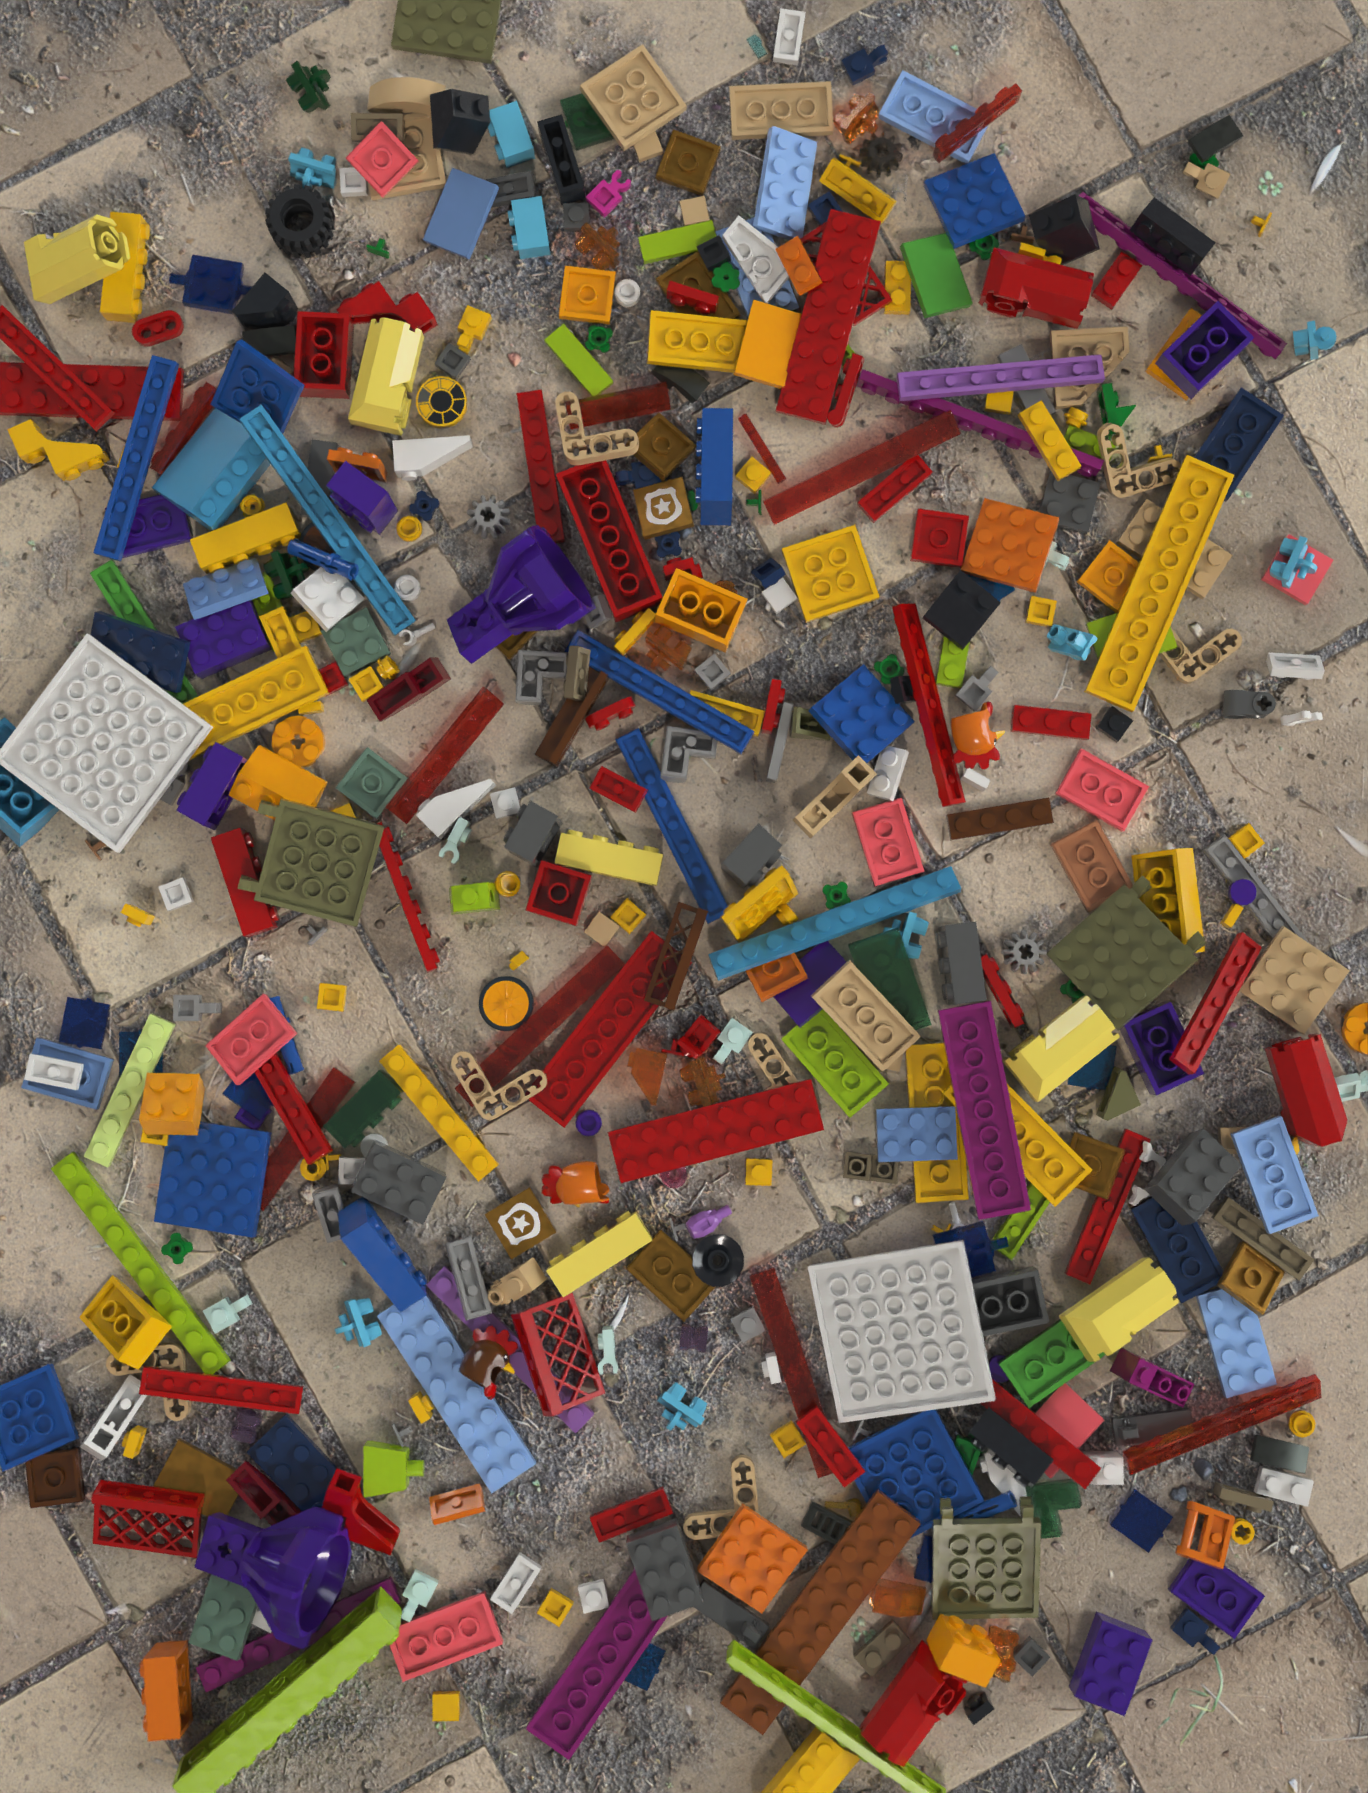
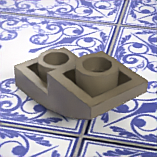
M846 1151L843 1178L898 1184L900 1162H878L876 1154Z

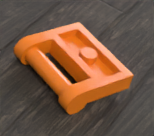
M1187 1501L1186 1510H1188L1186 1522L1181 1543L1177 1545L1175 1554L1217 1569H1223L1235 1516L1193 1501ZM1201 1514L1205 1517L1196 1551L1191 1549L1198 1515Z

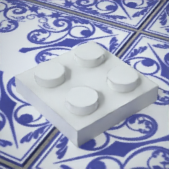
M322 567L291 592L292 596L325 632L330 630L365 599L346 577L337 573L330 574Z

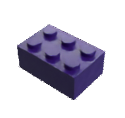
M1217 301L1162 353L1155 364L1192 400L1249 345L1254 337Z
M346 460L326 485L331 492L329 496L334 500V504L339 507L338 510L348 518L355 516L354 518L359 522V525L370 534L372 531H375L380 535L398 512L389 493Z
M252 600L175 626L179 638L190 642L188 659L194 674L201 679L272 650Z
M217 742L207 748L203 756L205 761L201 768H197L190 779L192 784L187 792L184 791L177 801L179 806L176 810L213 830L217 829L234 798L229 796L230 790L239 771L247 762L246 758Z
M1162 1002L1138 1013L1120 1029L1150 1095L1157 1096L1204 1074L1201 1065H1199L1195 1074L1189 1075L1169 1060L1184 1033L1183 1026L1171 1002Z
M1096 1611L1069 1684L1074 1697L1125 1716L1153 1641L1146 1630Z

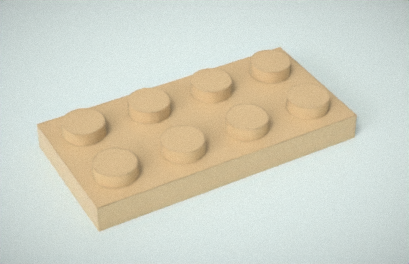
M831 81L729 86L732 140L767 138L768 129L772 126L803 137L833 135Z
M1146 499L1117 541V544L1141 559L1162 508ZM1207 539L1186 589L1200 599L1205 598L1232 555Z
M850 960L811 995L882 1072L921 1037Z

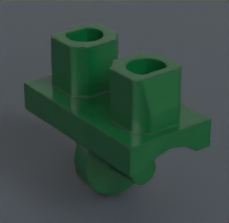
M295 61L291 65L294 72L287 77L286 82L292 91L296 93L303 88L305 89L306 93L298 99L302 110L310 113L318 107L323 110L329 108L330 104L323 93L329 89L327 85L331 78L329 72L326 69L319 70L316 65L310 69L307 66L302 67L299 61Z
M275 551L271 553L272 559L263 565L269 577L274 578L279 575L281 583L273 586L275 597L281 600L294 598L291 592L305 580L303 573L309 570V566L307 563L299 564L297 557L290 558L288 553Z

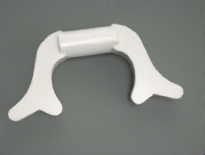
M1306 710L1291 715H1284L1280 718L1281 725L1294 726L1295 724L1323 719L1322 712L1310 713V711Z
M1143 1142V1153L1139 1159L1144 1162L1154 1160V1177L1166 1163V1159L1154 1152L1151 1143ZM1133 1185V1194L1129 1199V1204L1136 1206L1142 1199L1150 1197V1195L1144 1188Z

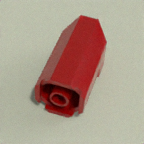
M994 247L978 304L983 306L985 302L988 304L987 310L989 312L1006 317H1016L1017 312H1023L1022 317L1029 316L1078 329L1083 319L1080 313L1086 309L1089 301L1094 273Z
M1310 1034L1308 1039L1305 1040L1301 1037H1296L1271 1045L1272 1047L1264 1048L1283 1107L1280 1114L1283 1117L1288 1134L1297 1137L1306 1144L1320 1147L1342 1141L1347 1117L1321 1034Z
M921 1640L859 1726L861 1735L880 1754L882 1751L890 1754L887 1759L892 1763L904 1767L934 1724L941 1720L938 1715L945 1713L947 1716L950 1715L965 1697L966 1689L963 1687V1683L967 1684V1680L939 1670L927 1642Z

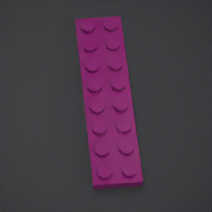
M991 1001L938 1010L977 1219L982 1220L1030 1211L1029 1196Z
M635 1568L526 1725L527 1731L568 1760L577 1750L668 1617L652 1621Z

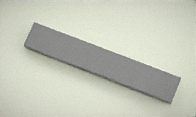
M1225 834L1202 850L1229 886L1234 881L1240 879L1249 880L1255 885L1256 897L1252 903L1245 906L1271 940L1280 928L1284 926L1307 941Z

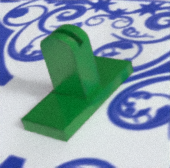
M380 238L376 247L367 244V252L388 259L390 257L389 252L383 250L385 239L382 240Z
M759 490L758 499L746 500V506H758L759 515H762L761 490Z

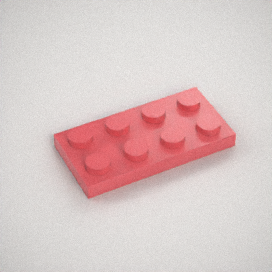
M486 1591L414 1617L410 1622H401L399 1636L390 1645L402 1682L500 1646L503 1644V1638Z

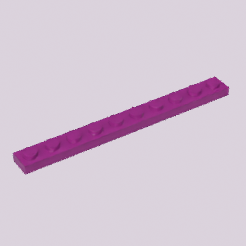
M1082 192L1079 195L1088 200L1093 223L1099 233L1110 236L1115 240L1119 248L1129 250L1136 256L1138 262L1145 266L1149 265L1156 270V274L1161 279L1172 282L1177 286V290L1181 294L1191 296L1203 310H1209L1219 301L1254 337L1251 342L1259 347L1262 354L1274 359L1280 355L1287 342L1195 274L1190 276L1129 231L1131 228L1129 225L1086 193Z
M862 369L857 387H860L861 391L866 394L881 395L892 404H905L916 413L926 412L933 415V418L937 421H950L957 424V427L961 430H974L981 433V436L985 439L992 441L997 439L1005 442V445L1011 449L1018 450L1021 448L1029 451V454L1035 458H1043L1025 430L940 398L899 401L897 382ZM1071 448L1081 464V468L1077 472L1087 477L1096 476L1101 470L1104 460Z

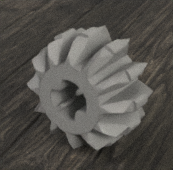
M482 495L480 497L481 504L477 501L472 502V506L476 510H467L468 516L472 517L467 520L469 526H474L472 531L475 535L481 532L482 539H486L488 533H491L492 538L496 539V531L498 530L500 533L505 534L506 530L502 525H510V519L506 517L510 514L509 508H504L505 502L503 500L496 503L494 495H491L489 501ZM487 513H492L494 519L490 518V521L486 522L484 515L488 517Z
M1022 930L1020 937L1016 932L1011 934L1014 942L1010 940L1004 941V944L1010 947V949L1002 950L1001 954H1009L1010 958L1004 960L1005 965L1014 962L1011 971L1016 972L1020 967L1021 974H1027L1028 967L1032 972H1036L1037 967L1035 963L1044 964L1045 961L1038 956L1047 954V950H1039L1038 948L1044 944L1043 940L1034 942L1037 933L1033 932L1028 938L1027 930ZM1026 946L1028 947L1026 952L1029 953V957L1026 956L1022 959L1020 957L1022 953L1019 951V948Z

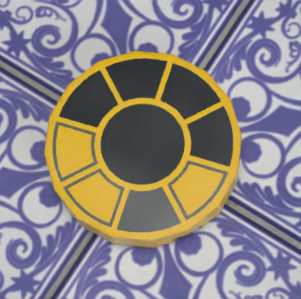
M437 376L428 379L421 385L416 396V406L420 417L425 423L434 428H449L455 426L463 419L467 411V397L463 387L456 380L450 377Z

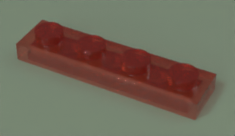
M1017 83L1009 89L1007 87L1001 89L996 94L995 100L989 104L987 102L983 103L975 111L973 117L969 120L967 118L961 120L951 134L945 133L935 142L932 155L938 163L943 161L1018 103L1022 90Z
M205 382L203 387H199L193 397L194 401L189 408L184 409L181 413L179 424L175 430L172 429L167 434L166 443L161 451H157L154 454L150 468L158 476L164 473L213 406L210 404L217 389L208 382Z
M666 382L578 399L584 427L671 410ZM567 401L565 402L567 414L572 415L571 403ZM570 423L571 430L579 428L577 424Z

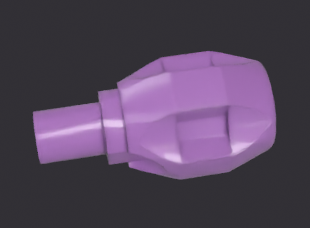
M728 1205L718 1210L702 1211L693 1215L685 1225L693 1239L704 1237L713 1232L719 1223L722 1222V1219L731 1215L732 1212Z

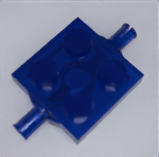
M193 254L186 275L171 272L169 276L170 284L184 285L185 290L182 303L185 307L233 314L231 311L236 307L241 295L245 296L253 287L243 285V263Z
M983 1221L932 1235L934 1244L964 1240L971 1278L996 1271L993 1261L994 1251L1009 1247L1006 1236L991 1241Z

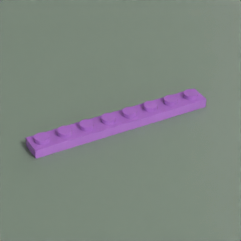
M1090 355L897 373L896 380L899 401L1097 384L1103 383L1105 375L1102 356Z
M445 1265L426 1286L472 1331L478 1328L485 1332L488 1326L495 1327L497 1334L502 1330H507L510 1333L509 1341L518 1343V1349L510 1356V1364L515 1374L536 1394L518 1336L493 1312L489 1315L466 1321L453 1273ZM551 1370L552 1376H554V1377L560 1379V1378ZM563 1385L559 1392L561 1404L569 1402L573 1394L571 1389ZM583 1402L562 1411L557 1416L576 1434L594 1415V1412Z

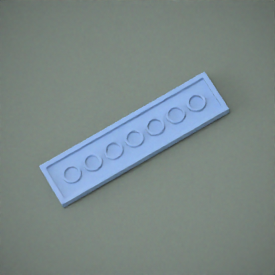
M428 1294L402 1312L393 1304L377 1315L491 1494L536 1464L534 1457L495 1397L489 1400L484 1395L483 1387L458 1372L466 1352Z

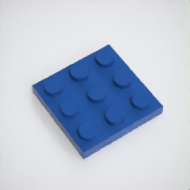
M995 153L924 180V189L953 249L1025 221V214Z
M241 339L234 346L210 405L240 422V418L262 405L283 434L305 385Z
M864 664L809 710L810 714L852 761L859 755L866 763L871 761L915 722L900 704H895L893 696Z
M53 1364L43 1366L0 1386V1466L2 1472L79 1439Z

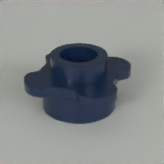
M419 491L416 494L415 502L409 506V510L412 514L420 516L424 521H430L436 508L440 506L439 500L427 496L425 491ZM423 504H426L427 507H426V508H422V505H423Z
M677 531L655 537V541L658 543V550L656 551L658 557L665 558L666 556L670 557L673 555L677 557L681 554L682 549L679 547L678 541L680 534ZM667 542L671 543L670 547L666 546Z

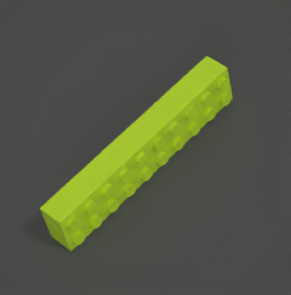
M380 1586L180 1759L172 1787L178 1793H216L220 1786H227L241 1768H248L263 1749L265 1751L269 1750L277 1741V1737L283 1732H290L297 1724L298 1719L303 1715H310L320 1700L324 1697H331L341 1682L344 1680L349 1681L353 1678L363 1663H370L384 1645L389 1646L398 1638L402 1608Z

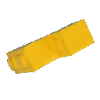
M32 419L7 429L17 453L27 464H35L43 461L45 456H48L55 474L63 481L75 480L81 476L80 473L89 469H99L104 466L105 462L110 460L108 454L97 444L58 442L46 439L39 426Z

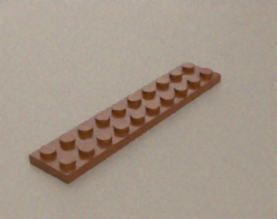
M877 1489L754 1654L800 1686L920 1526V1520ZM741 1672L720 1699V1704L762 1735H764L786 1705L775 1700L771 1693L762 1687L755 1686Z

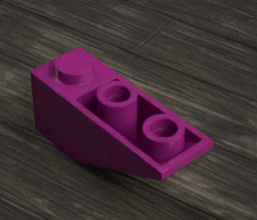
M1122 1347L1110 1368L1112 1373L1125 1381L1180 1407H1184L1195 1385Z

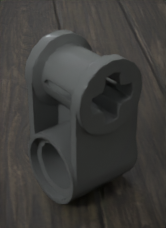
M1225 690L1223 718L1262 719L1273 712L1276 700L1273 695L1267 692ZM1260 700L1262 705H1266V708L1262 711L1261 706H1257L1256 704Z

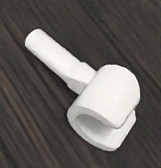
M431 623L413 632L402 630L399 633V637L410 634V640L403 645L413 646L418 637L436 628Z
M951 1202L949 1207L953 1224L950 1227V1232L956 1238L954 1231L956 1227L962 1226L964 1235L967 1234V1228L960 1221L955 1202Z

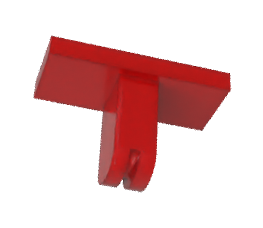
M673 1038L671 1050L661 1049L663 1053L684 1057V1053L676 1052V1042L678 1039L675 1040Z

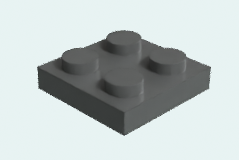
M1050 470L1039 512L1059 517L1058 527L1087 534L1100 482L1072 475L1057 481Z

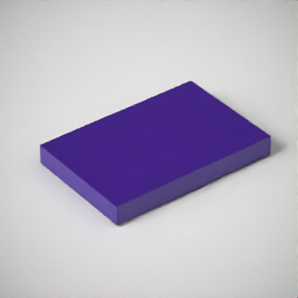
M162 495L140 499L122 558L190 542V539L193 537L187 514Z
M829 941L816 945L799 960L808 979L773 996L799 1028L823 1009L811 995L846 963L845 959Z
M1192 1559L1187 1561L1168 1588L1172 1594L1233 1639L1237 1637L1265 1597L1263 1593L1225 1565L1223 1569H1217Z

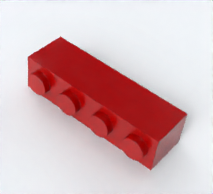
M237 828L211 837L243 936L251 937L277 928L276 921L279 920V915L274 905L271 906L270 904L255 901V892L237 889L242 875L259 881L260 872L263 868L259 857L254 856L252 847H255V843L251 833L246 832L243 828Z

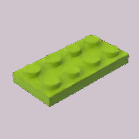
M823 1009L801 1028L796 1025L781 1038L849 1118L889 1084Z

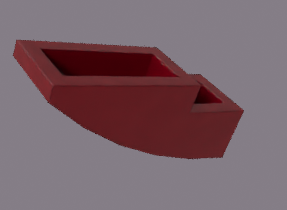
M430 657L412 671L403 673L368 698L367 702L379 722H382L424 698L451 680L439 658Z
M245 1461L226 1479L261 1520L264 1518L271 1526L302 1512L278 1486L248 1461Z

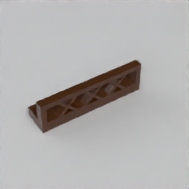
M589 667L586 698L584 701L566 699L535 752V756L558 768L585 722V718L589 715L609 680L608 674L602 671L599 673Z
M678 902L644 1001L674 1011L708 913L707 910ZM681 909L696 913L693 924L682 928L678 920ZM677 923L680 930L673 933ZM691 928L689 936L687 938L684 931ZM682 933L686 941L685 947L674 953L670 946L671 938ZM669 948L672 955L665 958L667 949ZM682 953L680 962H678L676 956ZM674 958L677 965L676 973L665 978L661 966L664 961ZM660 972L663 980L656 982ZM674 978L670 988L667 980ZM665 982L669 990L666 1002L651 997L654 987Z

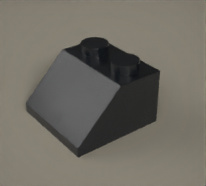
M448 89L430 94L433 149L469 155L474 154L490 124L489 97L456 89Z
M1076 194L1029 215L1035 241L1040 248L1046 250L1044 256L1055 255L1062 259L1060 265H1065L1100 249L1088 200Z
M264 272L231 312L242 329L248 331L285 326L286 323L289 324L294 320L298 307L289 291Z
M960 570L922 618L963 650L1001 602Z

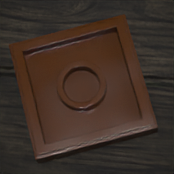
M80 1447L52 1450L25 1462L30 1508L83 1502L85 1500Z

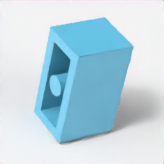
M517 101L489 110L490 124L487 129L490 137H496L498 144L494 145L498 160H504L506 168L535 159L534 148Z
M542 196L511 200L512 210H508L510 226H515L516 235H511L513 250H519L520 259L550 255Z

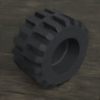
M294 184V189H290L289 186L283 187L285 191L282 193L278 190L274 194L276 199L270 198L268 202L270 208H266L265 211L267 219H265L266 225L276 245L289 256L293 253L295 258H301V254H304L305 258H311L310 253L313 252L316 255L320 254L321 247L325 249L328 247L327 239L332 240V230H334L333 217L324 197L322 198L317 190L312 191L309 186L305 185L304 189H302L300 184ZM306 212L313 215V220L306 229L301 231L287 229L288 221L295 214Z

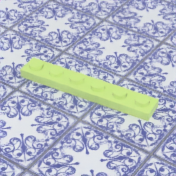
M153 1013L149 1015L85 1152V1158L107 1168L110 1167L143 1096L147 1073H154L174 1030L175 1023Z

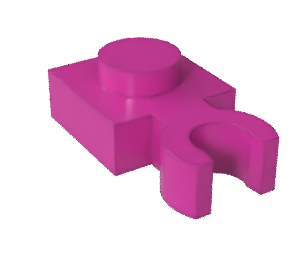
M620 170L613 173L612 181L609 184L603 179L586 196V201L604 218L622 201V196L619 193L626 192L631 187L630 179L626 180L623 184L617 182L622 176Z

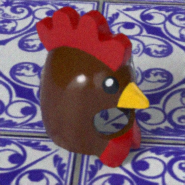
M488 1326L485 1332L478 1328L473 1331L472 1337L475 1343L464 1355L458 1372L483 1387L485 1397L492 1400L496 1394L497 1386L495 1381L498 1374L502 1371L515 1374L510 1364V1356L518 1349V1343L509 1341L510 1333L507 1330H502L497 1334L495 1327Z

